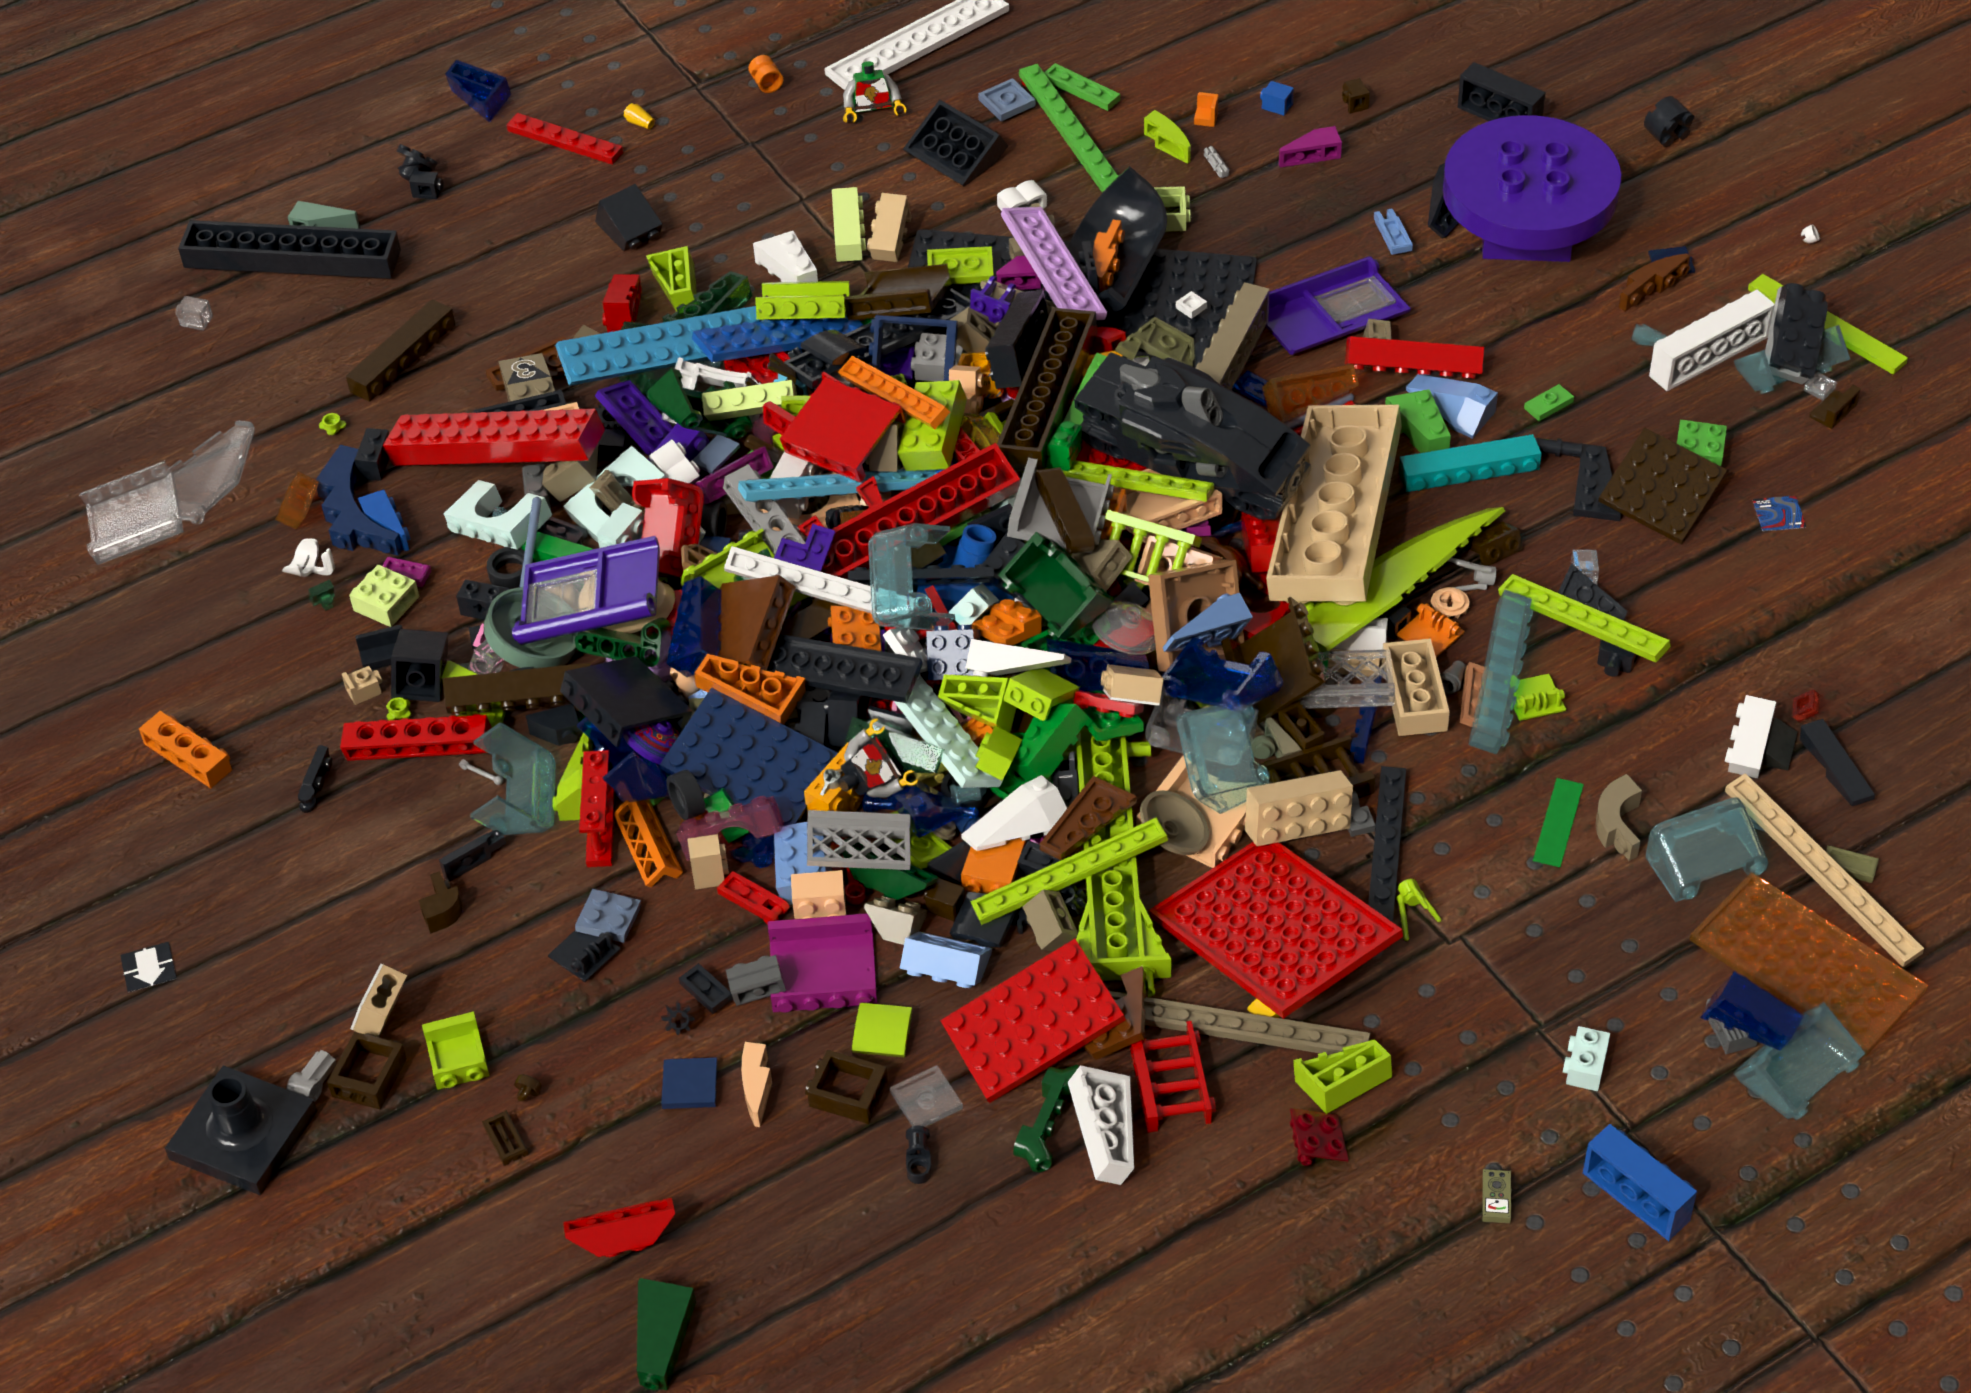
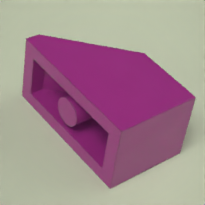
M1025 255L1016 256L997 271V282L1005 285L1013 283L1018 290L1041 289V281Z

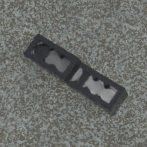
M1824 719L1801 725L1800 742L1826 769V778L1849 804L1855 806L1875 799L1874 792Z

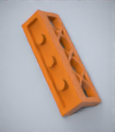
M632 794L614 812V816L645 885L652 887L663 875L677 879L683 871L650 800ZM630 809L629 822H626L624 815ZM635 826L639 828L637 840L633 838ZM643 844L647 846L645 858L641 856ZM651 863H655L657 870L650 876Z

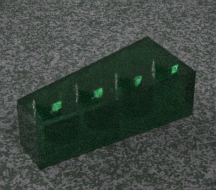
M729 271L710 284L709 290L698 292L694 295L693 301L687 305L682 303L676 307L677 311L674 314L663 316V322L741 309L753 297L748 276Z

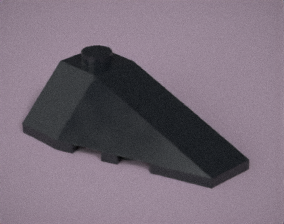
M1445 163L1439 165L1433 180L1428 227L1441 238H1445L1458 224V221L1449 212L1443 197Z

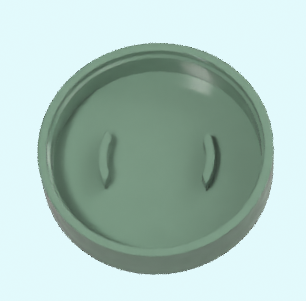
M523 587L506 590L494 598L484 621V634L489 646L498 656L519 668L563 666L573 658L577 649L575 637L578 633L524 645L514 640L512 628L517 621H521ZM538 590L535 622L575 614V611L561 598L547 591Z

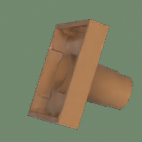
M1219 560L1148 574L1151 600L1148 602L1145 610L1153 617L1158 671L1173 672L1226 660L1222 645L1208 647L1205 643L1198 649H1194L1191 645L1184 650L1164 652L1163 646L1173 634L1216 602L1217 598L1227 593L1229 595L1239 593L1236 560ZM1243 630L1234 640L1239 644L1244 642Z

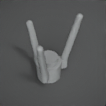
M1452 557L1448 560L1459 566L1475 570L1474 581H1478V584L1452 588H1457L1461 591L1486 590L1487 585H1494L1496 567L1478 565Z

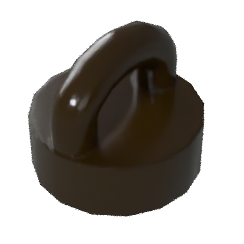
M525 1074L518 1075L514 1086L519 1090L517 1100L520 1102L526 1100L529 1095L537 1096L542 1088L541 1083L537 1079Z

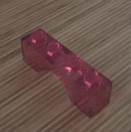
M759 796L746 805L737 803L721 813L719 811H712L706 814L705 818L685 820L681 823L676 835L688 861L690 860L688 838L715 835L728 827H741L750 831L756 838H761L781 831L784 821L774 796L768 798L766 796Z

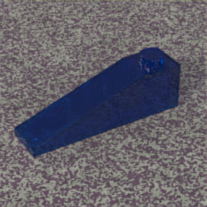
M899 770L902 775L899 779H902L905 773ZM910 775L906 778L909 783L917 780ZM919 780L915 786L905 785L903 790L886 797L899 814H910V828L918 838L963 816L961 810L950 797Z

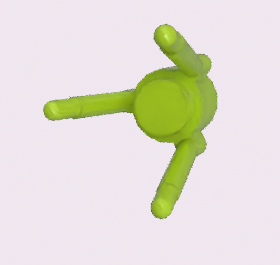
M1407 879L1399 884L1398 890L1400 895L1396 899L1400 909L1404 940L1408 941L1409 931L1405 904L1415 906L1420 903L1424 909H1428L1437 922H1441V918L1427 900L1415 879Z

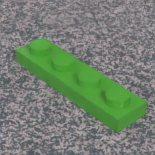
M1056 63L1044 72L1052 85L1107 111L1120 101L1119 93Z

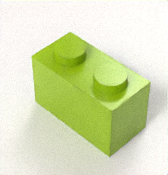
M995 726L991 734L986 732L975 755V757L979 758L975 767L1002 781L1022 739Z

